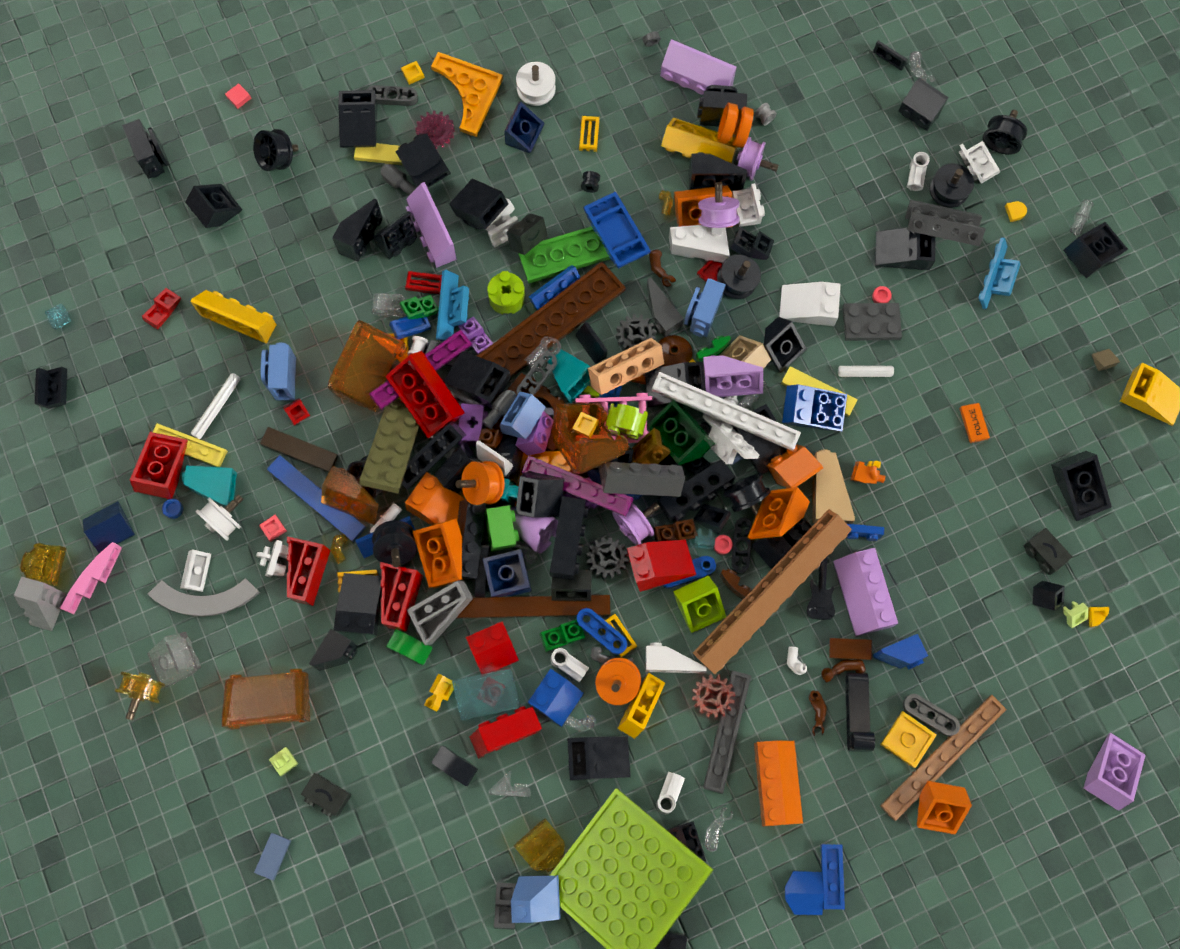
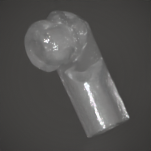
M516 541V546L513 549H521L528 564L535 563L537 561V553L527 543Z
M569 715L565 724L578 732L592 729L596 719L593 715H587L585 718L578 720Z

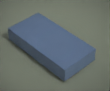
M271 833L254 873L270 880H275L291 840Z

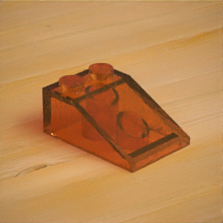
M332 466L322 484L321 503L375 525L379 504L362 485H359V482L351 473H348L343 468Z

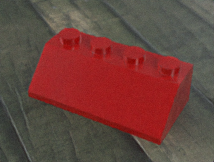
M422 351L408 355L385 376L428 439L443 430L450 422L457 421L465 414Z

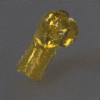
M661 190L659 199L664 200L661 214L670 216L673 205L672 195L668 190L667 192Z
M344 534L335 535L330 547L337 564L346 560L341 550L342 544L347 542V537Z

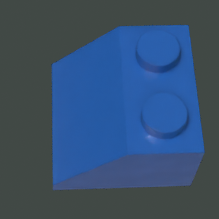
M918 634L885 647L873 654V657L877 660L900 669L907 667L908 670L924 663L923 659L928 656Z
M550 668L528 701V704L562 727L584 693Z

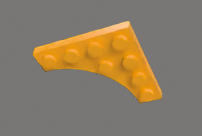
M438 52L431 68L433 71L446 77L456 87L461 96L463 118L459 127L460 132L477 137L503 81V75Z

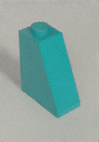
M559 348L554 353L557 365L552 373L565 398L571 404L590 384L588 372L590 366ZM552 358L547 361L550 365L553 364Z
M186 466V471L182 474V482L188 489L207 499L210 497L216 504L225 507L231 500H234L237 472L233 468Z

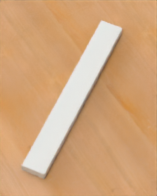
M659 372L652 387V391L791 451L794 450L801 434L797 430Z

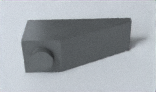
M649 277L647 279V291L654 328L658 334L666 337L683 326L684 318L653 279Z

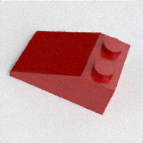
M150 432L130 478L134 492L172 499L179 482L188 440Z
M686 540L646 542L627 548L635 581L640 592L696 575Z

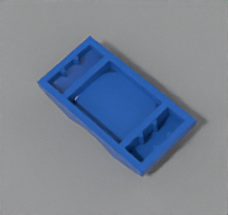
M616 192L583 207L593 230L599 236L608 256L618 269L651 253Z

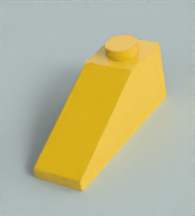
M650 673L646 675L636 697L631 701L618 726L619 730L635 739L645 729L665 682Z

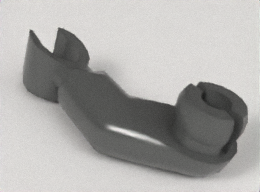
M601 647L591 648L590 656L592 660L601 664L612 658H618L616 656L602 655ZM625 658L634 663V658Z

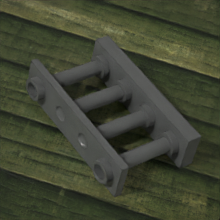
M915 200L909 201L905 214V219H909L907 231L975 246L981 245L986 230L984 227H979L982 219L980 214Z

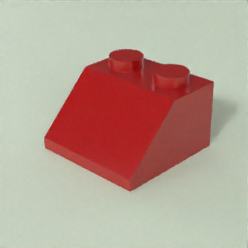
M503 621L466 637L482 677L519 661Z

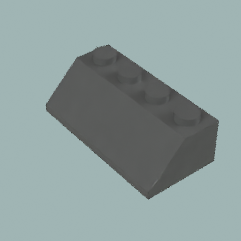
M604 462L599 465L603 493L681 496L685 480L682 466Z

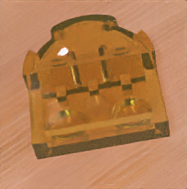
M42 543L34 544V548L30 552H25L22 558L21 571L24 572L25 578L43 582L50 586H57L67 548Z
M546 818L513 845L529 866L536 871H552L564 857L565 843Z

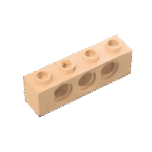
M649 338L589 367L591 387L602 395L663 365L662 345Z

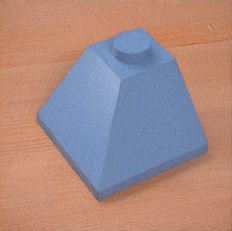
M558 875L518 877L511 899L512 923H533L560 919Z

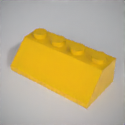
M674 117L666 127L661 145L669 152L677 151L688 158H691V154L703 152L705 154H712L730 163L733 162L738 148L732 146L731 140L728 144L717 142V131Z
M205 290L190 301L200 316L266 344L277 325L271 314L267 312L260 313L250 305L243 306L236 299L224 298L217 291L210 292Z

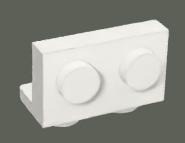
M751 184L750 189L733 191L732 198L739 201V207L737 208V215L740 217L739 227L761 224L765 211L764 206L760 205L761 194L760 190L756 189V184Z

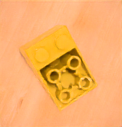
M1141 363L1132 371L1120 402L1173 426L1180 411V387L1160 370Z

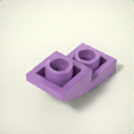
M474 316L468 319L466 323L458 325L459 329L462 330L472 343L471 347L477 355L493 344Z

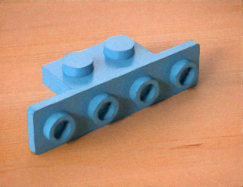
M1002 237L999 244L995 246V256L990 261V271L985 276L984 289L979 293V302H981L983 309H987L992 294L1011 295L1021 265L1018 260L1004 259L1007 243L1005 238Z
M448 270L442 271L436 339L442 342L454 334L455 326L466 323L469 301V288L466 286L458 287L459 276Z

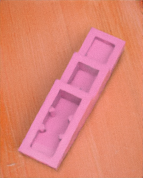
M112 542L95 557L74 583L60 609L75 614L82 597L90 599L98 581L106 583L122 549L121 546Z

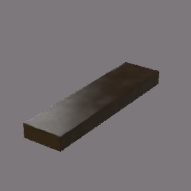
M270 427L267 428L260 442L261 446L331 473L338 458V455Z

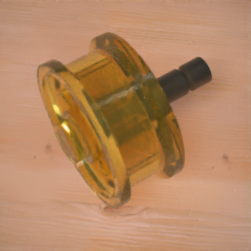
M121 672L120 675L123 678L120 687L116 688L115 692L132 698L125 718L134 720L140 701L144 702L146 700L159 704L158 696L161 687H165L166 684L150 679L151 675L139 672L138 675Z

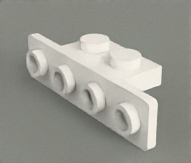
M704 413L703 418L712 426L709 437L714 441L715 445L711 449L726 464L733 463L737 452L744 459H758L759 454L754 450V447L748 444L743 439V436L733 429L732 425Z

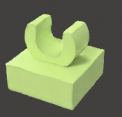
M1073 601V609L1069 610L1066 606L1063 607V613L1067 616V624L1071 628L1088 619V607L1084 603L1078 605V603Z
M287 747L269 759L280 776H283L298 765V762Z

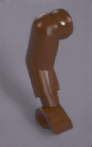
M658 249L652 250L649 253L651 270L659 278H662L664 286L669 287L672 285L671 283L676 282V279L672 275H667L666 271L661 267L660 258L662 257V252Z
M860 659L842 660L834 665L832 669L824 668L821 675L827 683L832 680L834 675H839L846 670L864 673L866 668L864 662Z
M813 690L809 694V700L816 712V724L812 728V735L815 736L814 730L819 728L823 736L824 727L822 725L825 722L827 707L820 692Z

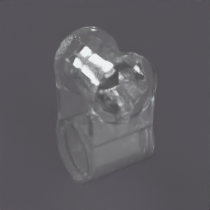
M375 293L373 295L372 314L376 316H404L406 314L399 303L406 299L401 294Z

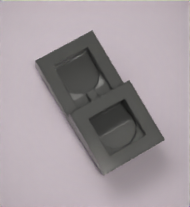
M497 883L494 929L515 930V923H512L511 899L516 883Z

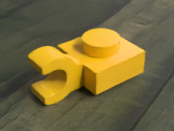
M438 673L429 690L433 695L425 701L424 706L437 712L442 700L448 701L457 683Z

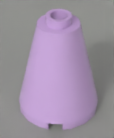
M516 506L511 507L510 509L516 513ZM515 514L516 522H513V527L518 530L519 537L535 552H544L552 543L549 541L551 536H556L558 520L554 517L533 518Z

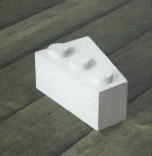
M702 225L670 227L669 243L671 254L693 259L694 257L701 258L707 262L712 260L721 262L722 265L730 257L726 227L710 228Z

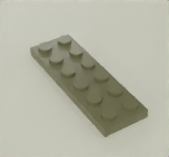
M396 399L384 409L360 477L359 485L399 493L420 428L401 399Z

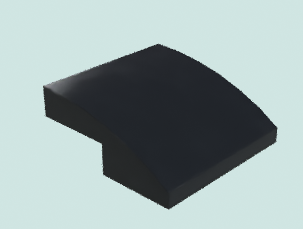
M740 226L736 231L730 249L747 257L767 260L774 240L761 231L755 236Z

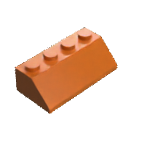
M764 741L754 743L762 826L803 824L795 742Z

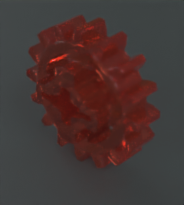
M710 674L708 680L703 676L702 683L696 682L698 689H692V692L696 694V696L692 697V701H697L694 705L695 709L700 707L699 713L702 715L706 712L707 718L714 714L715 719H717L719 713L724 717L725 710H732L729 704H735V700L731 699V697L735 696V692H730L733 685H726L728 679L725 678L721 681L720 675L713 679L712 674ZM711 684L721 685V687L717 688L712 686ZM705 688V695L700 699L701 691ZM710 693L718 694L717 700L710 698ZM727 694V700L723 705L721 702L722 697ZM711 705L714 706L716 709H709L705 706Z

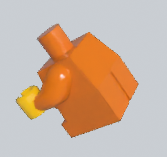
M869 461L867 466L864 465V462H855L850 480L869 484L884 483L886 476L881 475L880 471L877 470V468H880L881 462Z

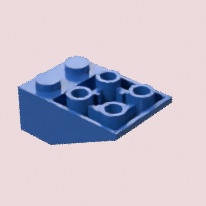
M799 384L788 385L782 423L843 431L847 394Z

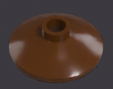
M669 335L659 341V344L662 345L664 359L662 367L689 362L692 359V347L685 338ZM676 348L678 351L673 353L671 349Z

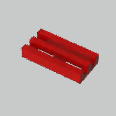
M408 271L405 289L440 295L442 275ZM411 277H414V278H422V279H429V280H437V281H440V282L437 283V282H429V281H426V280H414V279H411Z

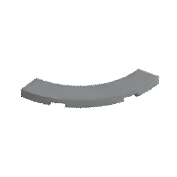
M246 578L225 592L209 596H194L181 593L161 580L148 595L160 605L174 612L189 616L206 617L224 614L241 607L254 599L260 592Z

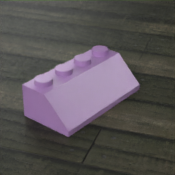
M671 39L661 66L660 76L667 81H673L684 88H690L702 95L710 85L733 86L736 66Z
M423 182L406 199L408 206L405 208L407 212H411L415 220L413 223L416 232L420 231L422 235L419 237L422 246H427L428 248L427 256L430 263L434 262L437 268L457 259L454 244L425 182Z
M875 548L859 551L833 561L855 636L891 628L898 624Z

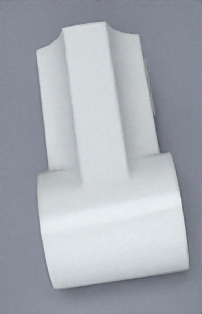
M916 153L909 165L910 172L907 188L912 191L923 189L926 169L930 161L926 153Z
M563 648L555 649L550 658L551 664L554 667L559 668L578 682L582 680L589 667L571 656ZM561 653L565 656V661L557 663L554 656Z
M667 773L656 802V808L659 813L666 815L675 809L685 778L675 773ZM661 800H669L671 808L664 810L660 804Z

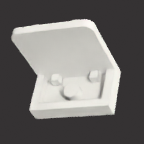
M983 141L966 150L963 143L959 145L961 148L959 154L974 180L978 179L982 184L1000 173L998 166Z

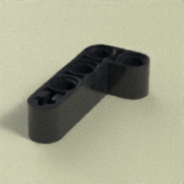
M846 673L847 749L849 752L874 751L875 735L874 732H870L868 674Z

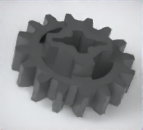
M633 314L631 319L626 316V322L621 320L620 326H617L616 329L618 332L616 333V339H619L618 345L623 344V351L649 338L656 340V330L653 329L654 323L649 324V318L643 320V315L636 318V315ZM624 331L628 335L627 339L624 337Z
M611 536L608 541L604 537H602L600 543L595 540V547L589 546L592 552L587 553V557L591 558L587 561V565H592L590 570H596L597 577L603 574V579H606L607 575L614 579L615 573L620 576V569L626 570V566L623 563H628L629 561L628 558H625L628 555V551H623L625 544L618 545L619 539L613 542ZM603 546H610L609 548L605 549L601 548ZM617 550L620 553L621 561L616 557L615 553ZM611 555V560H604V556ZM594 556L599 558V565L596 564ZM608 567H614V569L605 570Z

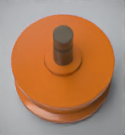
M493 461L469 463L462 473L461 480L456 481V487L462 488L466 500L473 505H481L483 503L494 504L498 502L503 495L505 485L503 472L499 465Z
M612 658L601 666L596 676V690L599 696L609 704H627L636 697L641 685L640 671L628 659Z

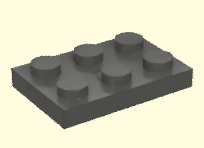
M899 303L843 304L845 341L901 340Z

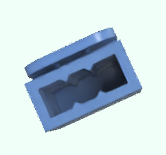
M708 278L700 295V288L696 287L684 324L688 325L691 320L690 332H693L694 335L698 337L708 336L726 284Z
M279 342L275 345H269V352L268 350H262L261 380L276 401L295 400L296 356L286 343Z

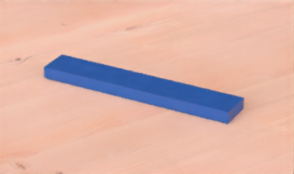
M279 455L267 468L272 475L352 542L366 529L361 522L282 456Z

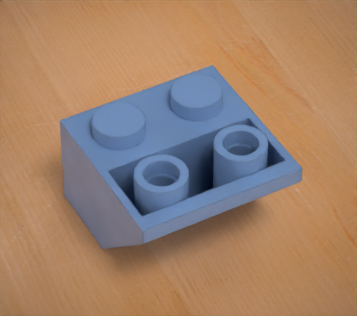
M519 392L500 423L501 432L506 435L527 439L546 407L532 394Z

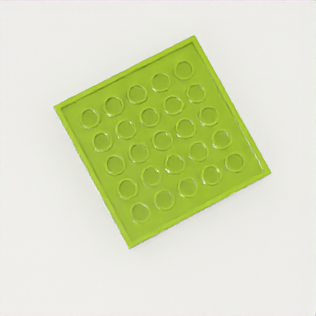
M616 788L549 876L558 875L560 907L606 949H655L714 869Z

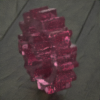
M433 110L432 115L426 112V117L420 116L421 121L416 122L417 127L415 128L417 135L427 133L436 149L438 145L444 148V143L450 144L449 138H454L453 133L455 129L453 120H449L448 114L443 116L442 111L436 114V111Z

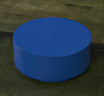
M168 499L162 506V512L168 518L175 519L183 513V505L177 499Z

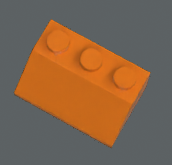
M728 185L722 186V196L732 198V192ZM715 187L674 192L678 227L701 225L699 223L701 210L698 207V203L703 199L715 197Z

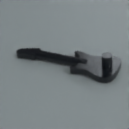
M828 556L820 563L818 586L814 584L813 579L810 581L812 597L806 614L811 619L831 620L835 616V607L832 602L834 587L832 586L829 590L826 589Z

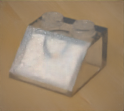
M186 632L165 636L147 653L162 689L193 675L201 668L199 659L193 650L192 642Z

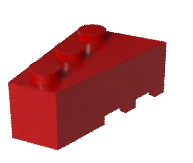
M287 536V597L295 602L313 606L331 550L323 544Z
M380 562L382 580H380L382 587L381 623L388 628L407 632L411 619L407 610L415 605L423 575L417 570L400 566L393 567L391 564Z
M525 706L514 710L515 714L510 716L507 713L500 715L496 718L497 721L493 723L485 721L479 724V728L469 736L478 759L484 757L487 753L494 750L498 751L506 745L516 743L539 732L542 727L533 706L527 709Z

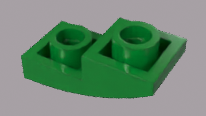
M431 295L419 299L415 296L399 303L408 319L431 316L439 311Z
M721 335L714 338L710 349L708 347L702 348L696 353L695 361H703L704 364L703 357L720 355L729 346L730 335L726 337Z
M577 620L561 624L559 627L541 632L540 637L545 651L549 652L584 639L585 634L578 625Z
M397 629L394 630L386 645L387 648L420 665L425 664L433 648L429 645H424L423 642Z

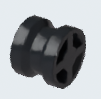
M594 171L584 172L582 176L584 181L581 183V189L590 193L597 192L600 175Z

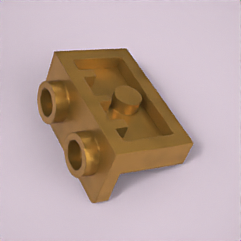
M654 428L632 447L634 451L631 463L658 464L670 454V449L662 445L660 431Z

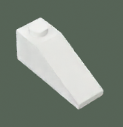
M650 643V646L645 648V672L704 674L706 672V667L667 646H662V643Z

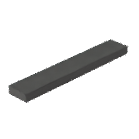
M731 671L703 789L723 794L751 675Z

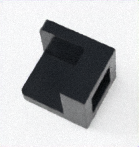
M1047 581L1039 582L1033 587V605L1055 611L1064 604L1065 586Z

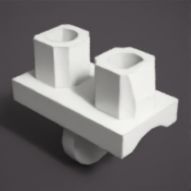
M506 215L502 218L501 225L497 227L495 224H492L487 228L494 248L508 241L506 232L519 222L516 216L510 217Z
M276 540L271 555L269 554L270 547L267 546L264 547L263 553L257 552L256 557L261 558L260 566L265 567L267 560H269L265 573L267 577H272L273 575L283 577L286 566L278 564L277 559L278 557L287 559L288 546L282 545V541Z

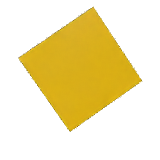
M901 711L880 745L911 767L916 768L937 734L904 711Z

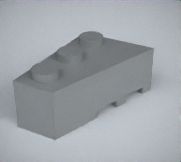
M21 576L14 597L20 608L25 609L24 615L30 618V625L53 631L61 610L60 607L67 594L46 583Z
M456 581L409 608L407 611L424 645H432L473 600V597L464 581Z

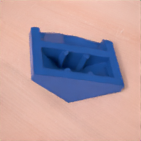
M792 872L785 885V900L794 915L823 914L824 889L821 872Z

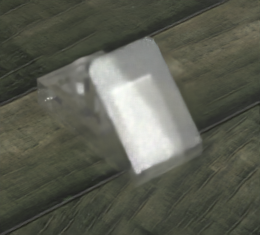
M510 770L489 790V795L530 797L531 788H527V784L515 783L514 787H511L512 771Z

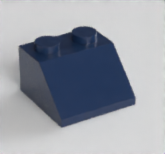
M521 549L483 558L491 597L515 596L532 591L524 554Z

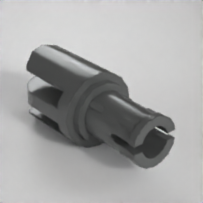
M391 164L382 166V178L394 189L400 188L410 196L417 188L406 180V174L396 166Z
M506 390L492 403V411L482 421L486 427L492 429L497 421L506 415L517 397L515 392Z

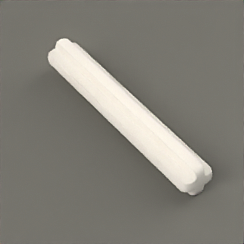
M230 374L192 430V436L197 439L202 438L239 383L240 377L238 375Z

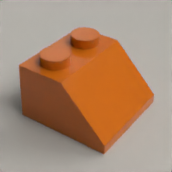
M796 445L793 451L786 449L787 452L774 457L771 463L767 465L776 483L786 488L799 486L823 469L821 463L806 447Z
M927 781L919 797L917 827L956 834L972 806L966 789L964 787Z

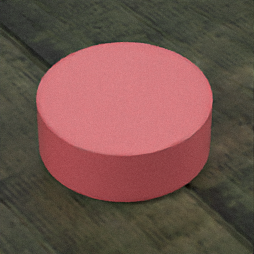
M884 286L877 287L872 294L874 303H889L892 297L891 291Z
M719 535L713 542V549L719 555L728 554L733 547V542L727 535Z

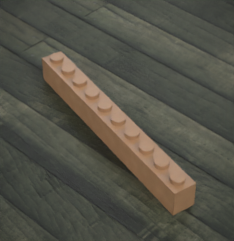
M828 509L699 645L693 654L713 674H716L732 656L737 654L744 643L749 641L752 635L765 624L766 620L779 609L780 605L793 594L796 588L806 581L807 577L820 566V563L834 551V548L847 537L852 529L838 514Z

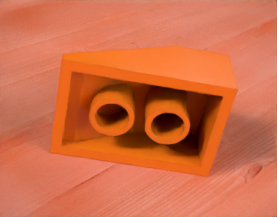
M426 472L405 501V507L407 511L426 523L435 525L452 519H458L459 503L465 499L459 494L444 488L438 478Z
M798 487L771 490L770 494L763 499L748 538L781 537L805 516L810 501Z
M457 518L413 531L429 588L462 580V535Z

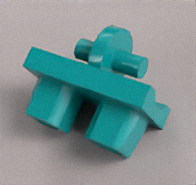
M504 479V491L500 499L506 504L512 505L513 501H517L519 486H516L511 480Z

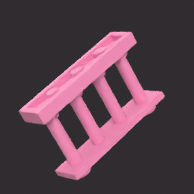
M636 393V397L591 398V395H579V398L575 399V403H581L582 412L589 415V403H600L601 432L599 433L600 436H591V438L580 434L581 437H577V445H589L590 440L606 439L619 444L638 443L649 433L647 431V420L643 436L639 437L638 440L629 439L626 434L622 433L619 436H611L605 427L608 416V402H619V404L627 405V402H638L639 413L643 414L646 411V401H652V396H648V393Z

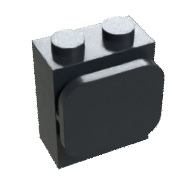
M708 86L706 91H704L703 98L699 99L697 118H700V125L719 127L726 104L728 102L736 104L740 111L742 107H747V94L737 93V89L733 86Z
M140 119L122 125L135 158L147 178L158 177L160 174L165 173L162 166L163 162L166 166L170 164L152 127L148 128L149 135Z
M427 133L416 135L412 142L400 145L398 147L399 150L395 151L416 187L425 182L427 188L451 174Z
M473 178L449 203L457 217L461 218L465 224L478 230H486L509 204L502 191Z

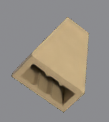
M819 450V452L815 453L814 457L821 463L823 469L813 475V523H816L830 509L838 514L846 524H852L855 521V516L837 455L830 452V450Z

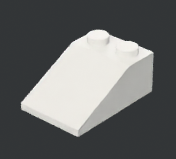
M812 282L782 285L779 317L798 323L834 326L839 313L840 284Z

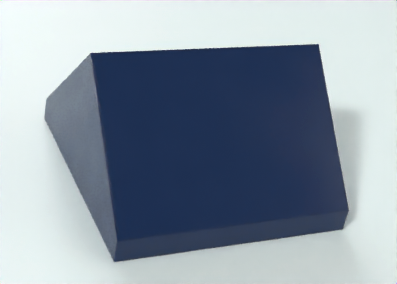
M521 101L518 102L504 131L505 144L531 153L545 123Z
M118 501L83 519L84 533L98 553H101L112 542L119 544L135 535Z

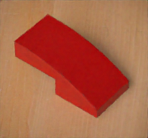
M165 288L154 299V305L142 315V319L158 330L175 310L181 297Z

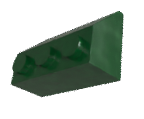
M672 400L647 425L650 431L654 428L660 431L662 445L670 449V455L678 465L701 458L715 445L714 441L688 411L675 400Z

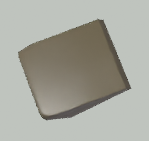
M1110 349L1091 355L1098 371L1114 367L1120 363L1119 359Z

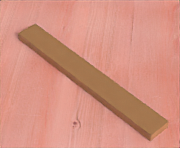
M990 695L960 725L959 732L949 736L880 807L896 821L920 797L927 781L935 782L1007 709L993 695Z

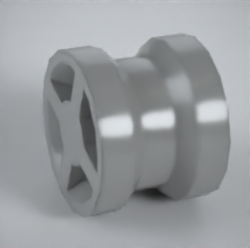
M768 103L762 104L754 113V116L759 118L764 126L773 121L777 115L775 110L770 109Z

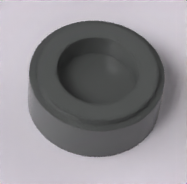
M655 31L646 34L642 40L646 47H651L658 44L661 38L659 32Z

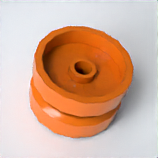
M728 102L720 120L717 142L728 144L731 140L732 146L743 148L752 126L753 109L742 107L739 111L738 105Z

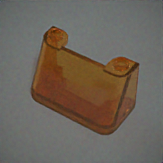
M358 320L328 382V389L335 396L375 412L379 407L369 396V393L384 384L385 376L390 372L395 359L398 360L400 357H404L407 350L405 342L368 323Z
M600 403L557 404L552 430L553 441L574 474L592 470L624 455L628 450V440L623 435H617L614 440L605 428L604 423L607 420V411L604 410ZM581 412L599 420L591 438L579 434L572 429Z
M290 669V673L251 677L230 675V679L225 681L222 711L223 728L233 730L240 729V726L248 727L251 725L281 722L291 723L292 721H299L300 723L310 722L308 673L302 672V669Z

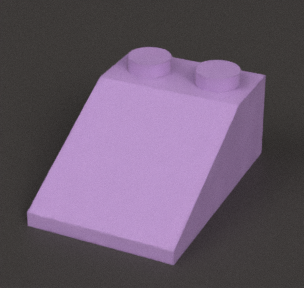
M723 355L703 357L706 392L717 397L763 394V367Z
M1109 733L1087 774L1084 789L1116 810L1123 809L1134 801L1145 754L1112 733Z

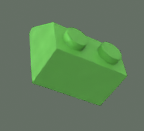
M510 505L486 509L485 522L490 542V552L515 547L516 541H519L518 530L513 527V522H516L514 510L510 509Z

